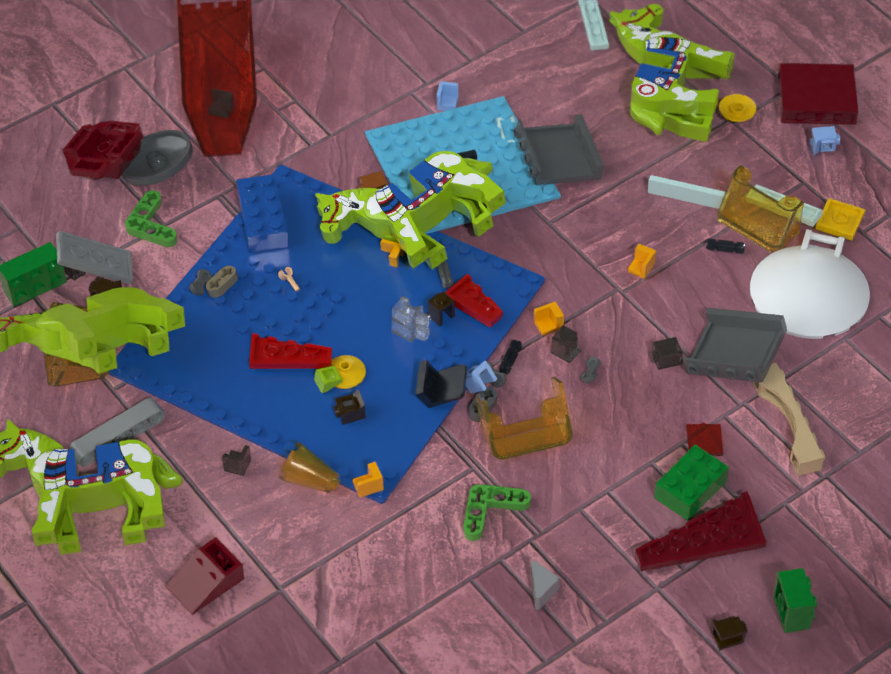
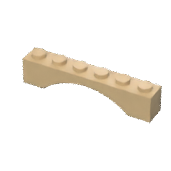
M772 363L764 381H753L752 383L758 395L776 406L790 423L794 436L790 461L797 475L822 470L823 461H825L824 451L819 449L816 435L813 432L811 433L808 419L803 417L800 403L795 401L792 387L787 385L785 381L784 371L779 369L777 363Z

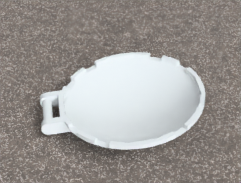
M806 229L801 246H791L768 255L758 264L751 277L750 297L758 313L783 315L787 326V334L801 338L821 339L826 335L834 334L837 336L848 331L852 325L860 322L869 305V285L857 265L841 254L845 237H831L813 233L812 230ZM810 240L836 245V249L832 250L810 245L809 243Z

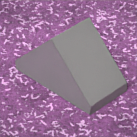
M531 561V580L535 610H540L559 590L560 578L538 562Z

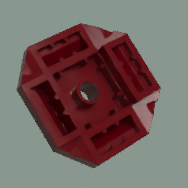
M104 121L93 126L91 124L83 125L62 150L71 174L73 176L90 177L94 180L102 179L103 177L119 179L140 153L141 140L144 137L143 131L139 123Z

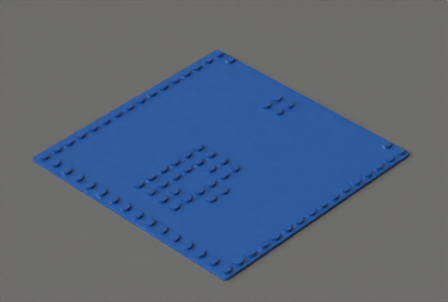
M279 165L272 174H275L287 229L288 247L249 252L240 211L167 296V300L184 307L185 327L168 332L170 351L150 356L148 349L144 346L128 342L116 356L117 368L107 371V374L355 492L357 491L354 487L353 479L367 475V464L376 462L383 477L384 490L365 497L383 504L459 401L455 400L428 408L417 397L415 392L420 362L427 360L437 372L461 364H465L467 371H469L472 367L480 365L485 360L487 362L544 284L545 277L439 231L428 233V236L445 246L453 285L466 274H469L474 284H478L482 288L485 296L490 297L503 311V317L490 328L455 307L454 318H451L442 311L443 325L439 327L425 314L428 312V301L436 294L450 289L449 287H443L438 266L432 270L427 262L424 261L413 269L409 264L405 251L404 256L399 255L398 267L390 266V253L381 250L380 242L382 239L376 237L371 231L358 223H353L347 230L343 231L339 242L335 244L327 243L323 239L320 229L322 216L318 212V199L315 194L331 195L343 190L287 166ZM225 266L235 267L238 280L222 296L210 297L206 289V283L203 286L204 294L202 296H196L190 291L189 285L197 278L198 270H208L213 277ZM286 267H290L293 270L292 277L300 288L299 291L296 292L288 280H281L278 273L280 270L285 275H288L285 271ZM252 333L259 334L261 338H268V336L276 337L278 341L283 342L292 340L300 345L309 343L331 347L332 359L342 355L354 356L364 363L366 368L365 378L356 387L350 389L334 387L325 393H321L314 380L316 370L321 368L250 369ZM359 389L365 403L366 418L342 425L340 418H336L334 415L333 406L336 405L335 399L351 395Z

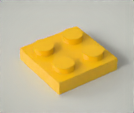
M828 198L823 209V215L817 221L815 229L853 241L866 209Z

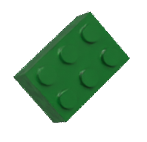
M52 242L0 264L2 289L13 307L67 283L64 266L57 264V250Z
M694 445L656 483L654 498L689 521L727 482L729 466L697 445Z

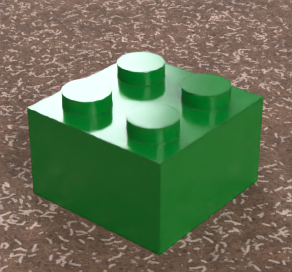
M804 568L777 572L773 597L784 633L808 630L811 628L812 620L815 619L814 609L817 608V598L815 594L812 595L811 579L809 576H806Z

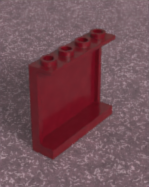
M779 64L778 78H780L782 102L781 123L856 125L859 111L854 64Z

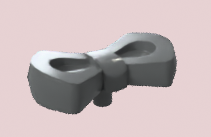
M205 269L198 270L197 278L189 285L190 291L194 295L202 296L204 294L203 286L212 278L211 273Z
M591 357L586 361L587 370L579 377L582 382L590 383L598 376L596 372L597 368L601 365V361L597 357Z
M487 362L497 377V380L493 382L494 387L504 386L507 380L506 374L500 373L494 369L491 362Z

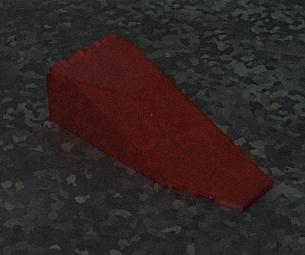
M177 0L181 92L184 111L204 157L242 155L257 104L252 0L236 1V6H233V1L218 2V7H215V2L200 3V8L197 9L196 3L184 4L183 0Z

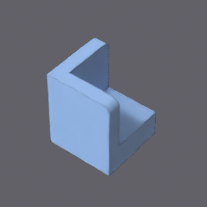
M440 81L437 92V110L447 111L457 108L459 100L458 83Z

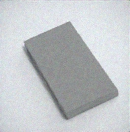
M60 230L57 232L58 265L131 284L133 281L131 251Z

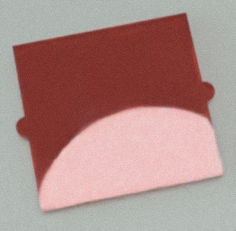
M704 422L702 424H686L688 451L694 445H697L712 456H723L721 424H705Z

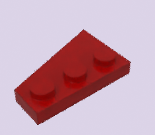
M466 274L445 292L455 301V307L490 328L503 317V311L490 297L485 296L482 288L478 284H474L469 274Z

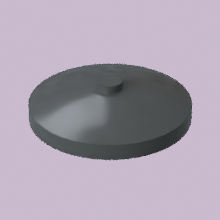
M177 130L159 131L143 137L140 153L122 174L124 179L133 185H151L172 177L185 167L192 156L193 146L189 137Z

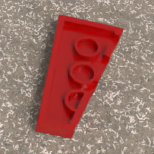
M252 333L249 365L250 369L325 368L332 366V348L309 343L300 345L292 340L283 342L278 341L276 337L270 336L268 338H261L259 334Z

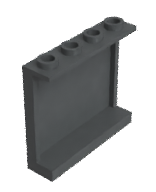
M582 114L575 115L573 124L526 128L523 127L521 119H518L517 126L514 128V137L519 142V150L523 152L524 162L528 165L530 177L534 179L536 185L601 179L604 164Z
M708 308L705 313L708 324L691 358L683 357L682 359L687 374L763 382L787 332L784 316Z

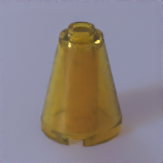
M298 442L295 446L299 448L296 452L292 450L281 471L285 474L280 476L279 479L330 493L332 490L336 491L341 482L338 479L339 474L303 443Z

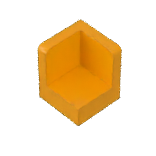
M382 239L380 242L381 250L390 253V266L398 267L399 255L404 256V250L399 243Z
M638 244L635 248L634 260L628 267V272L645 279L655 264L656 250Z
M555 301L535 308L533 322L540 334L546 335L564 328V314Z
M376 462L367 464V475L353 479V484L359 497L384 490L383 477Z

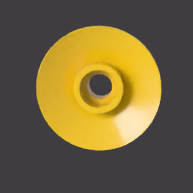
M731 94L720 101L719 112L727 120L744 122L750 120L755 115L756 104L748 96Z
M342 355L332 359V366L335 365L343 379L342 383L335 386L336 388L350 389L358 386L364 380L366 368L360 359L350 355Z

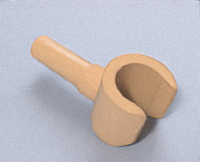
M286 267L285 271L288 275H285L280 270L278 273L281 280H288L296 292L299 291L300 288L292 277L293 270L290 267Z

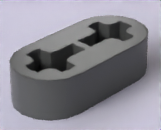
M487 387L486 390L480 391L469 407V417L471 420L482 422L488 417L497 403V391L494 388Z

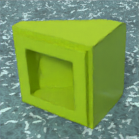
M335 365L316 370L314 380L321 393H325L343 382Z

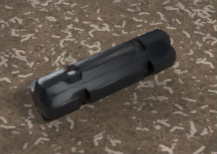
M709 238L706 248L713 251L717 249V251L733 253V251H736L738 254H743L745 243H734V241L720 239L716 241V239Z
M515 339L511 341L510 347L507 349L499 366L500 373H505L506 375L510 373L511 367L522 348L521 341Z

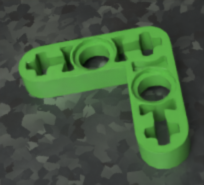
M151 190L146 192L125 221L126 232L131 236L164 247H172L177 243V234L174 229L150 221L161 206L162 201L158 191ZM141 211H148L146 215L139 214ZM151 229L156 230V232L153 234L146 233L148 230Z
M482 484L474 485L469 492L465 515V538L470 541H477L482 537L487 507L524 511L531 505V494L524 489ZM478 493H482L480 502H476ZM498 494H502L506 497V499L503 501H498L494 497ZM478 509L482 511V514L474 516L470 512ZM472 523H476L475 532H471Z

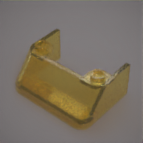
M555 376L551 377L554 397L542 402L540 407L542 417L504 426L499 415L493 412L489 413L487 400L480 394L475 395L481 427L493 456L504 460L566 445L571 441L573 434L562 381Z

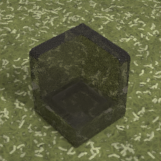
M213 89V102L208 109V114L228 119L235 108L234 94Z
M245 445L242 452L231 450L229 454L224 453L222 457L224 471L244 476L251 462L250 446Z

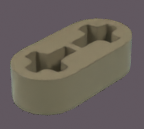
M223 267L206 283V289L210 297L222 296L238 280L235 267Z

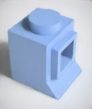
M834 126L812 128L813 138H810V144L814 156L818 152L835 151L836 145H840V136L836 134Z
M486 360L467 371L466 387L471 394L486 390V383L497 380Z

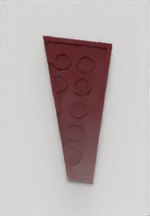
M747 490L737 499H730L725 502V505L717 509L713 508L686 522L685 526L669 531L668 535L660 539L655 538L636 548L635 556L640 571H647L765 548L767 541Z

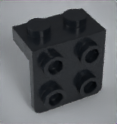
M427 360L420 362L415 390L417 397L428 408L462 399L465 395L467 366L461 364L437 372Z

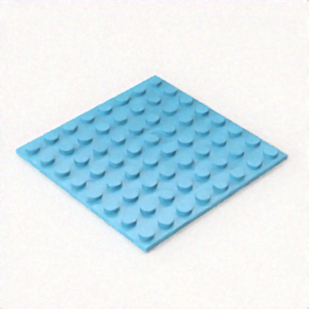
M504 96L365 131V136L389 183L395 184L411 200L415 197L409 171L433 153L439 151L461 153L470 150H476L478 161L492 163L493 170L488 177L504 190L506 204L493 212L491 216L561 198L555 184L536 185L534 179L530 177L529 167L525 164L523 152L519 150V142L514 137V128L517 126L518 120ZM514 116L515 122H511L509 118ZM495 118L504 119L500 120L505 139L501 137V129L497 126ZM507 140H514V142L508 143ZM453 210L443 221L425 232V234L470 223L471 221L464 214Z

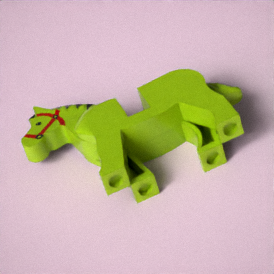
M115 288L87 297L88 312L67 303L48 309L43 313L0 317V352L8 350L9 346L26 342L38 346L42 352L50 356L77 362L94 369L100 374L117 368L115 348L128 342L144 346L148 349L150 356L170 351L168 332L185 327L184 307L167 299L151 296L139 288Z

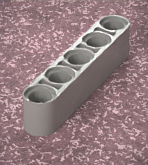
M147 398L75 440L68 449H74L77 463L82 467H86L97 461L96 446L132 440L162 422L166 413L153 398Z

